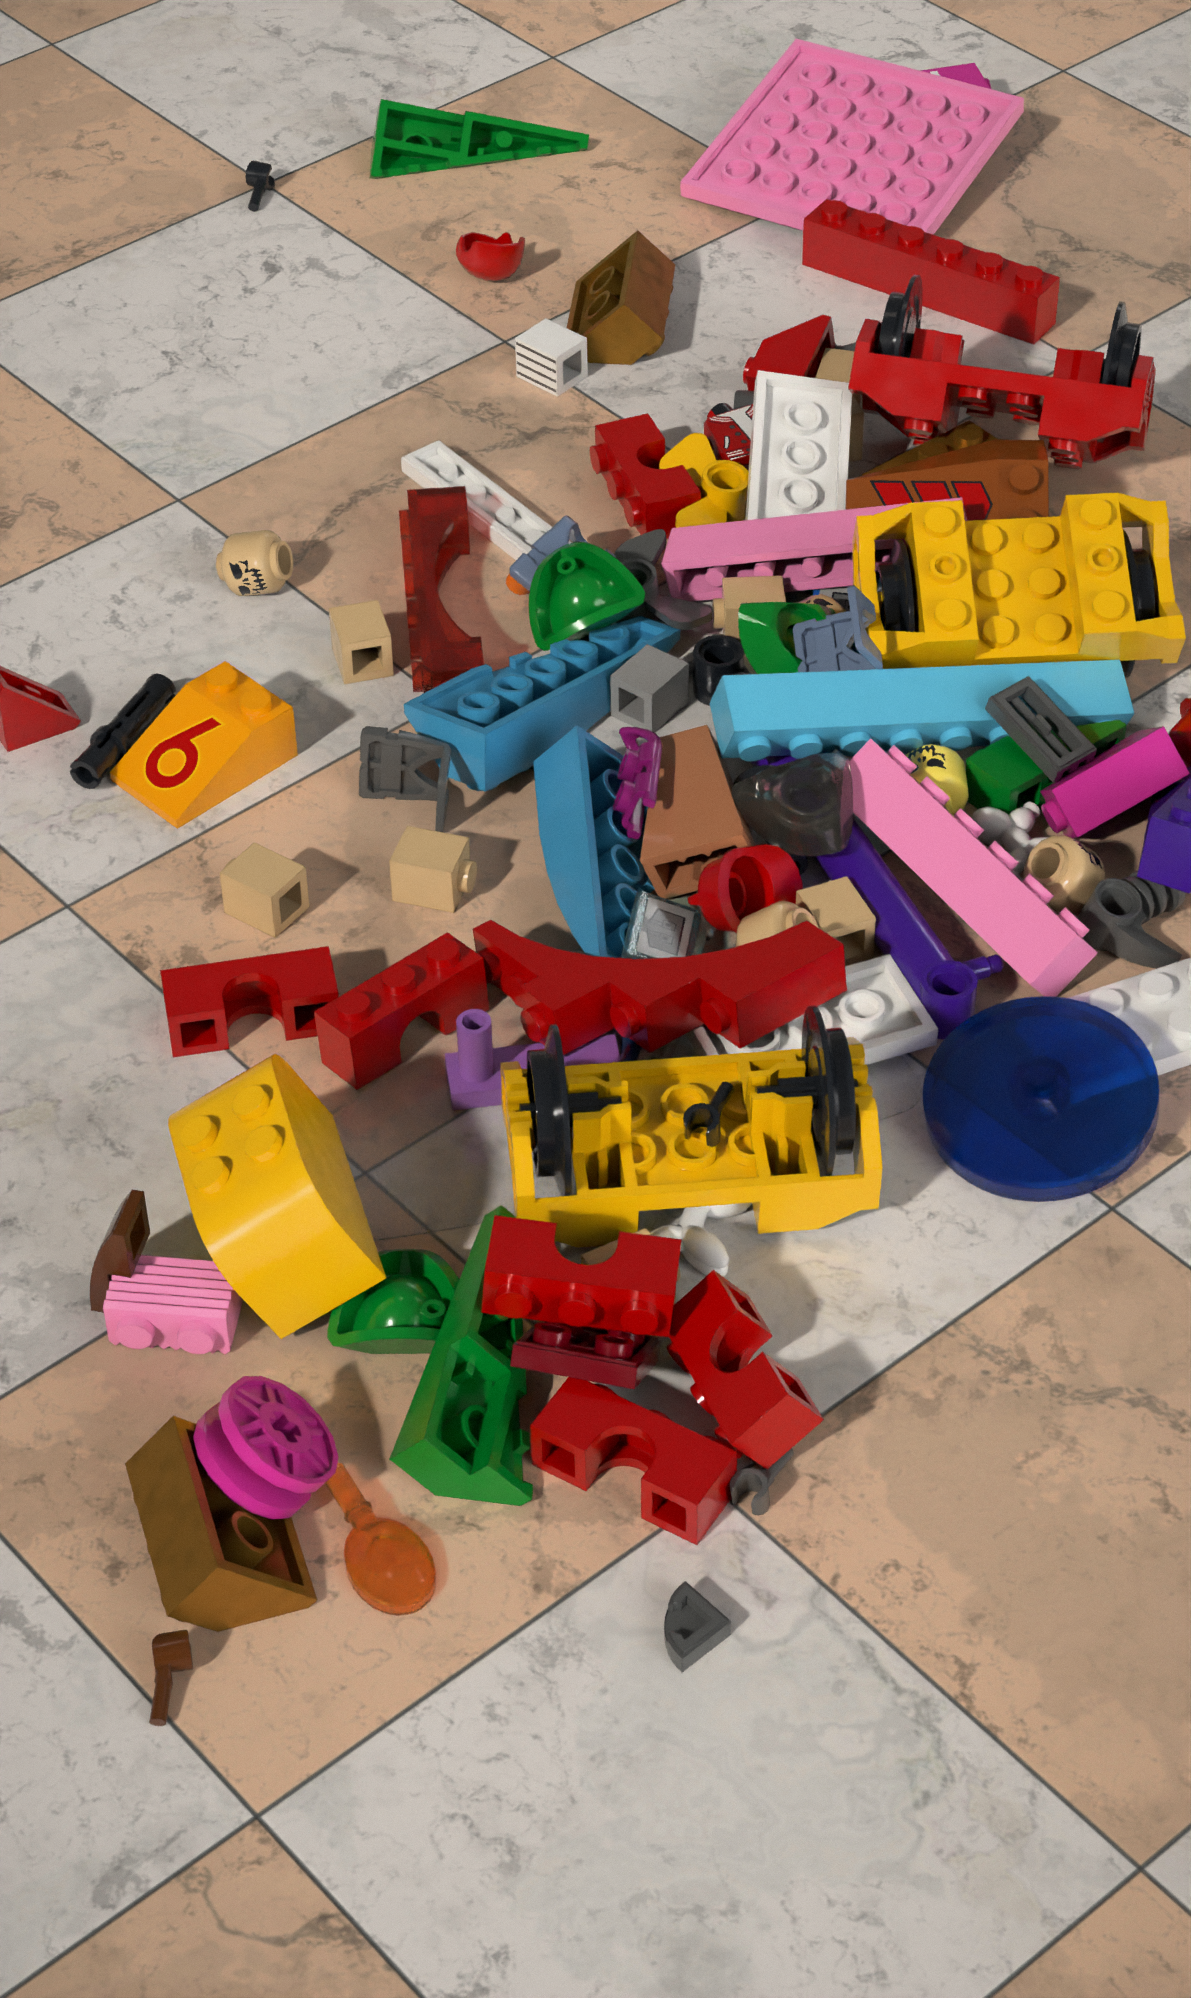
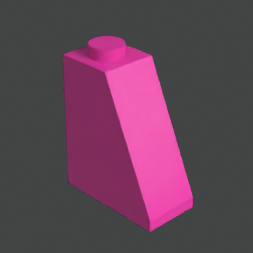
M1164 726L1140 730L1094 757L1091 762L1083 764L1077 770L1041 790L1040 792L1046 801L1045 804L1041 805V810L1055 833L1062 831L1064 835L1076 838L1190 773Z

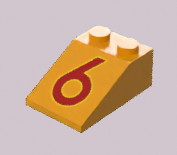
M224 661L182 687L110 771V779L178 829L298 756L293 707Z

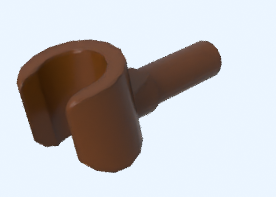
M188 1630L161 1633L152 1640L156 1673L149 1723L154 1726L166 1725L173 1685L172 1672L193 1669Z

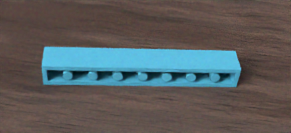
M1120 659L723 675L709 703L721 759L741 758L744 761H758L767 756L791 755L796 759H806L817 754H830L835 749L845 756L853 757L870 738L885 751H888L895 745L904 754H908L910 751L923 745L930 744L946 746L954 751H960L967 747L989 746L1005 736H1009L985 710L989 697L1027 676L1041 688L1075 726L1112 720H1121L1127 725L1135 714ZM1018 696L1020 700L1036 716L1037 713L1028 705V703L1021 696Z

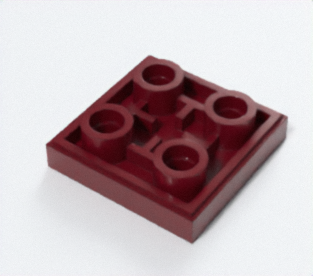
M538 1321L513 1344L510 1366L635 1390L659 1362L662 1340H658V1337L636 1335L630 1332Z

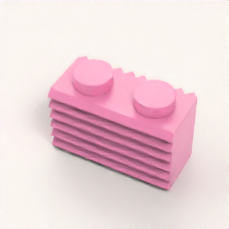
M141 1255L131 1278L112 1275L111 1281H109V1290L106 1292V1300H104L103 1305L108 1339L115 1346L121 1343L132 1349H144L148 1346L154 1348L158 1345L162 1349H166L169 1346L174 1350L182 1348L192 1354H205L208 1352L213 1354L219 1350L225 1355L231 1350L243 1299L227 1282L213 1260Z

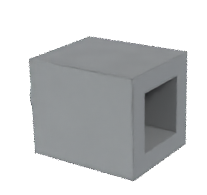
M648 644L645 645L610 675L611 716L634 727L648 729L655 733L688 704L689 663Z

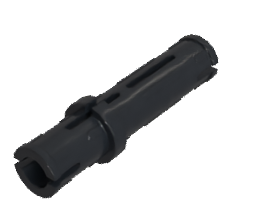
M158 673L149 676L139 691L123 706L108 725L100 726L91 735L88 748L70 765V768H72L70 775L78 785L87 789L96 788L109 770L120 761L131 748V745L176 696L174 694L176 687L168 677Z

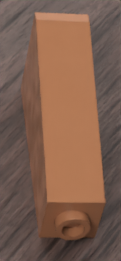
M708 725L660 737L662 754L656 805L654 809L650 807L647 809L640 862L660 900L698 891L699 877L705 866L722 858L726 852L734 848L755 846L742 806L735 793L734 783L725 759H721L719 747Z

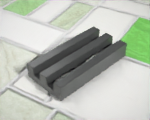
M1029 676L989 697L985 710L1053 783L1061 779L1065 771L1070 774L1077 770L1079 763L1082 762L1085 765L1093 760L1097 748ZM1018 696H1021L1028 703V705L1037 713L1036 716L1020 700ZM1051 729H1052V730L1055 732V734L1069 747V749H1070L1072 752H1069V751L1060 743V741L1050 732Z

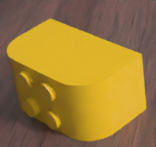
M277 1054L271 1055L169 1116L168 1126L192 1215L201 1239L227 1282L280 1339L386 1279L334 1117L282 1057Z

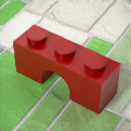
M648 413L595 425V445L590 447L591 464L595 473H601L606 480L611 498L619 500L624 508L627 523L630 527L635 526L640 535L656 529H662L666 532V539H669L671 529L676 528L677 513L683 508L701 499V491L683 465L659 469L660 460L665 455V438Z
M447 932L314 1011L322 1064L358 1090L402 1063L400 1053L401 1038L407 1026L417 1016L423 1018L444 1035H448L457 1029L456 1019L462 1012L469 1009H480L486 1012L489 1010L484 958Z
M329 946L160 970L173 1058L230 1049L228 1040L230 1026L237 1019L250 1014H266L279 1020L284 1028L286 1041L317 1037L314 1011L339 997Z
M494 1215L484 1271L481 1313L501 1315L508 1318L562 1323L576 1327L585 1326L623 1331L636 1335L669 1337L682 1239L619 1231L616 1251L609 1259L598 1264L584 1265L566 1259L555 1246L557 1223Z
M713 1270L673 1305L669 1335L671 1342L666 1348L672 1359L685 1372L691 1374L695 1381L690 1387V1391L696 1401L709 1414L715 1416L719 1423V1426L714 1429L717 1439L722 1441L724 1446L737 1451V1459H740L745 1454L765 1469H768L824 1419L800 1379L763 1351L749 1363L754 1353L773 1335L750 1297Z
M568 1377L530 1425L533 1466L584 1491L588 1490L601 1473L610 1468L630 1466L645 1472L641 1478V1519L695 1545L699 1544L731 1500L730 1481L737 1472V1451L724 1446L722 1441L715 1437L703 1436L673 1422L660 1411L648 1410L620 1397L605 1385L593 1384L587 1380Z

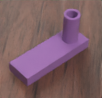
M469 1009L459 1014L456 1019L458 1052L445 1053V1069L452 1111L501 1105L500 1062L518 1061L522 1069H527V1051L544 1049L545 1046L541 1043L493 1048L490 1015L480 1009ZM616 1035L599 1036L563 1055L564 1065L619 1062L620 1054Z

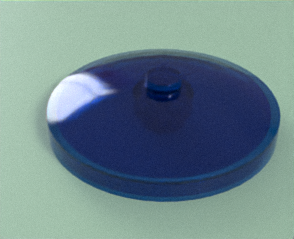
M1039 996L1010 1000L984 1009L965 1020L943 1040L932 1056L925 1074L922 1092L927 1131L933 1146L943 1161L957 1175L981 1190L1008 1199L1030 1202L1070 1199L1090 1193L1114 1181L1125 1173L1147 1148L1157 1126L1160 1108L1157 1069L1150 1051L1135 1031L1113 1014L1097 1006L1061 997Z

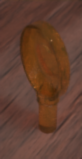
M337 1463L336 1473L325 1484L344 1513L345 1521L353 1527L345 1540L344 1546L346 1573L353 1589L363 1601L385 1614L401 1616L418 1612L430 1602L435 1592L436 1570L429 1548L421 1537L405 1524L394 1519L376 1517L372 1511L371 1502L366 1501L342 1463Z

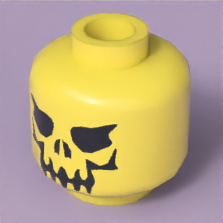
M930 744L912 750L906 755L917 766L910 774L914 779L921 783L928 776L950 797L944 807L952 815L960 808L962 810L965 808L969 797L965 764L956 751L946 746Z

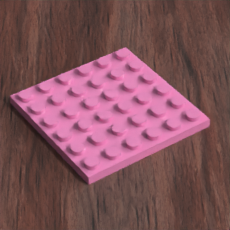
M795 39L681 180V196L799 230H803L804 218L826 199L844 202L849 207L867 213H877L888 220L906 226H916L923 229L924 232L934 235L1024 112V98Z

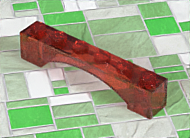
M465 486L407 490L408 509L399 510L408 629H417L408 630L411 661L421 660L411 662L413 693L423 692L424 694L472 668L484 665L481 636L470 637L447 613L438 594L442 581L452 564L460 555L470 554L469 519Z

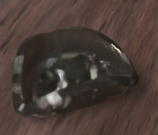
M841 753L813 754L766 769L732 786V797L741 815L749 826L770 844L778 846L786 852L801 856L833 854L847 847L853 824V786L850 762Z

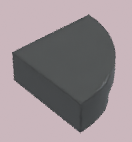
M686 1581L670 1597L664 1621V1641L668 1655L675 1666L681 1672H684L731 1635V1621Z

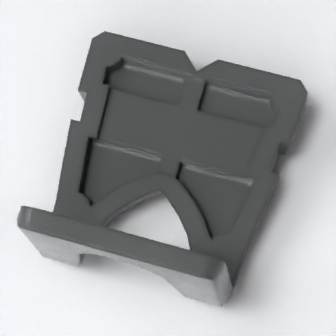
M366 726L363 728L360 736V761L362 763L359 770V796L369 799L395 797V800L437 801L435 831L443 832L449 801V790L447 789L451 761V748L449 744L399 730V734L388 732V728ZM441 758L438 782L428 778L417 769L428 761Z

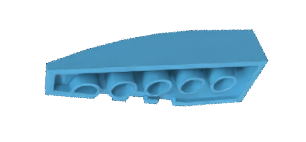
M638 616L590 631L589 641H569L565 639L550 644V654L533 659L532 655L527 652L510 656L509 666L492 671V667L487 664L472 668L404 703V714L417 734L449 744L451 748L449 778L466 784L472 790L486 792L496 788L498 784L516 774L530 769L534 765L533 761L576 725L587 731L611 711L610 675L647 644L668 653L680 640L681 630L643 616ZM441 758L435 759V762L440 768Z
M576 725L533 761L539 835L547 874L557 904L572 935L586 955L644 959L645 954L637 951V945L647 907L648 894L655 890L640 862L648 807L645 806L642 833L639 839L629 838L627 830L622 825L623 813L613 810L616 794L623 781L617 778L623 755Z

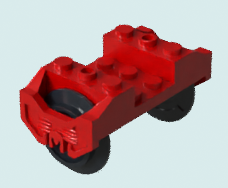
M913 275L905 293L891 292L882 322L865 319L856 340L848 390L851 393L862 395V409L865 413L880 415L907 438L913 439L914 446H919L957 427L960 407L967 408L966 414L973 417L992 419L995 412L1014 414L1013 421L1039 425L1038 437L1040 440H1044L1047 456L1053 458V464L1059 467L1081 469L1083 462L1097 463L1130 449L1145 450L1153 403L1156 368L1153 362L1154 357L1139 355L1142 325L1128 322L1125 302L1119 301L1117 305L1106 359H1104L1105 354L1103 352L1058 348L1053 377L961 365L965 343L962 335L920 328L923 287L920 275Z

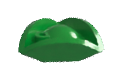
M586 542L566 544L542 560L532 579L529 593V619L534 641L538 648L548 651L552 643L565 639L569 641L580 640L588 636L590 631L606 627L622 619L644 602L645 591L634 575L618 559L602 548Z
M788 602L741 603L738 611L739 636L749 663L757 674L797 673L802 661L796 657L793 627L797 623L816 619L817 621L824 620L827 615L836 614V612L832 608L819 604Z
M394 1249L379 1251L378 1254L386 1279L331 1311L327 1330L328 1340L332 1346L369 1354H431L460 1279L442 1257L429 1250Z

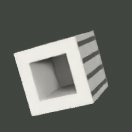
M545 318L515 338L516 377L557 397L588 377L586 337Z

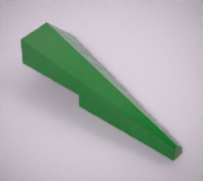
M381 99L377 109L369 178L378 179L585 151L588 147L589 134L465 111L464 115Z
M500 1205L483 1218L389 1460L435 1496L522 1506L531 1501L533 1496V1484L523 1481L522 1455L530 1449V1432L520 1429L519 1400L527 1394L526 1369L512 1367L510 1364L513 1344L523 1336L522 1318H508L501 1315L481 1313L484 1271L494 1215L516 1218L504 1206Z

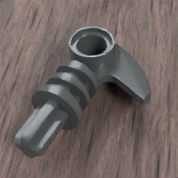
M1138 870L1130 874L1129 877L1122 879L1107 878L1098 883L1077 917L1090 930L1083 939L1093 949L1109 951L1124 960L1145 967L1157 969L1178 962L1182 954L1147 934L1143 930L1142 924L1163 912H1171L1180 907L1185 900L1186 893L1137 877Z

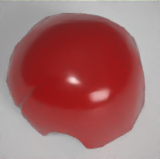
M508 232L503 233L497 239L485 234L467 233L461 235L457 242L456 256L464 270L476 278L490 282L507 279L520 267L524 254L525 238L520 237L518 243H513Z

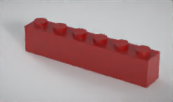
M826 199L804 218L802 265L888 295L891 292L905 293L913 275H920L923 287V307L1033 345L1056 324L1060 277L1043 272L1036 266H1025L1013 262L997 253L984 252L963 245L958 240L945 239L924 232L919 227L906 226L888 220L880 214L867 213L849 207L842 201Z

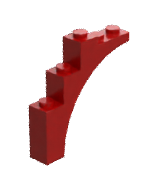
M492 920L473 928L476 953L484 958L486 983L495 985L510 996L517 1006L523 1008L520 1014L521 1024L528 1037L534 1042H540L545 1046L550 1024H557L563 1055L614 1028L621 1036L630 1038L651 1053L703 1024L713 1033L720 1034L741 1049L805 1014L807 1006L815 1005L818 1007L847 991L844 944L809 921H804L773 936L726 950L685 957L651 959L598 957L555 949L521 937Z

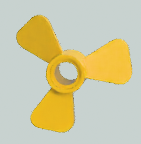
M692 433L662 457L659 469L683 465L701 491V499L683 508L677 513L676 528L744 520L749 471L743 465L734 461H717L706 435Z

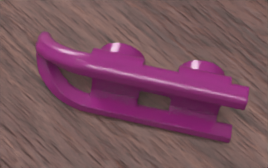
M622 727L619 730V734L627 750L617 778L623 781L616 794L613 810L623 813L622 825L627 830V836L639 839L642 833L644 808L646 806L654 809L656 805L662 742L656 733L648 729ZM637 738H644L648 742H644L639 746Z

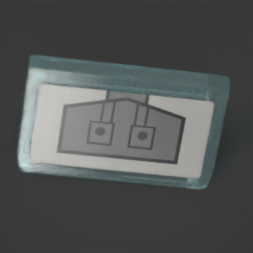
M644 891L639 892L635 896L621 958L651 959L693 955L701 913L683 904Z

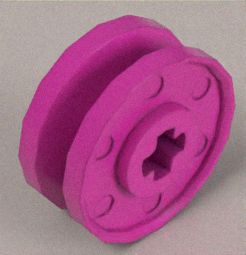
M243 1376L233 1383L222 1394L221 1401L206 1411L197 1421L193 1436L197 1456L210 1479L229 1499L250 1513L271 1520L285 1519L293 1516L310 1500L311 1493L316 1492L336 1473L339 1457L334 1438L322 1417L296 1392L280 1382L263 1376Z

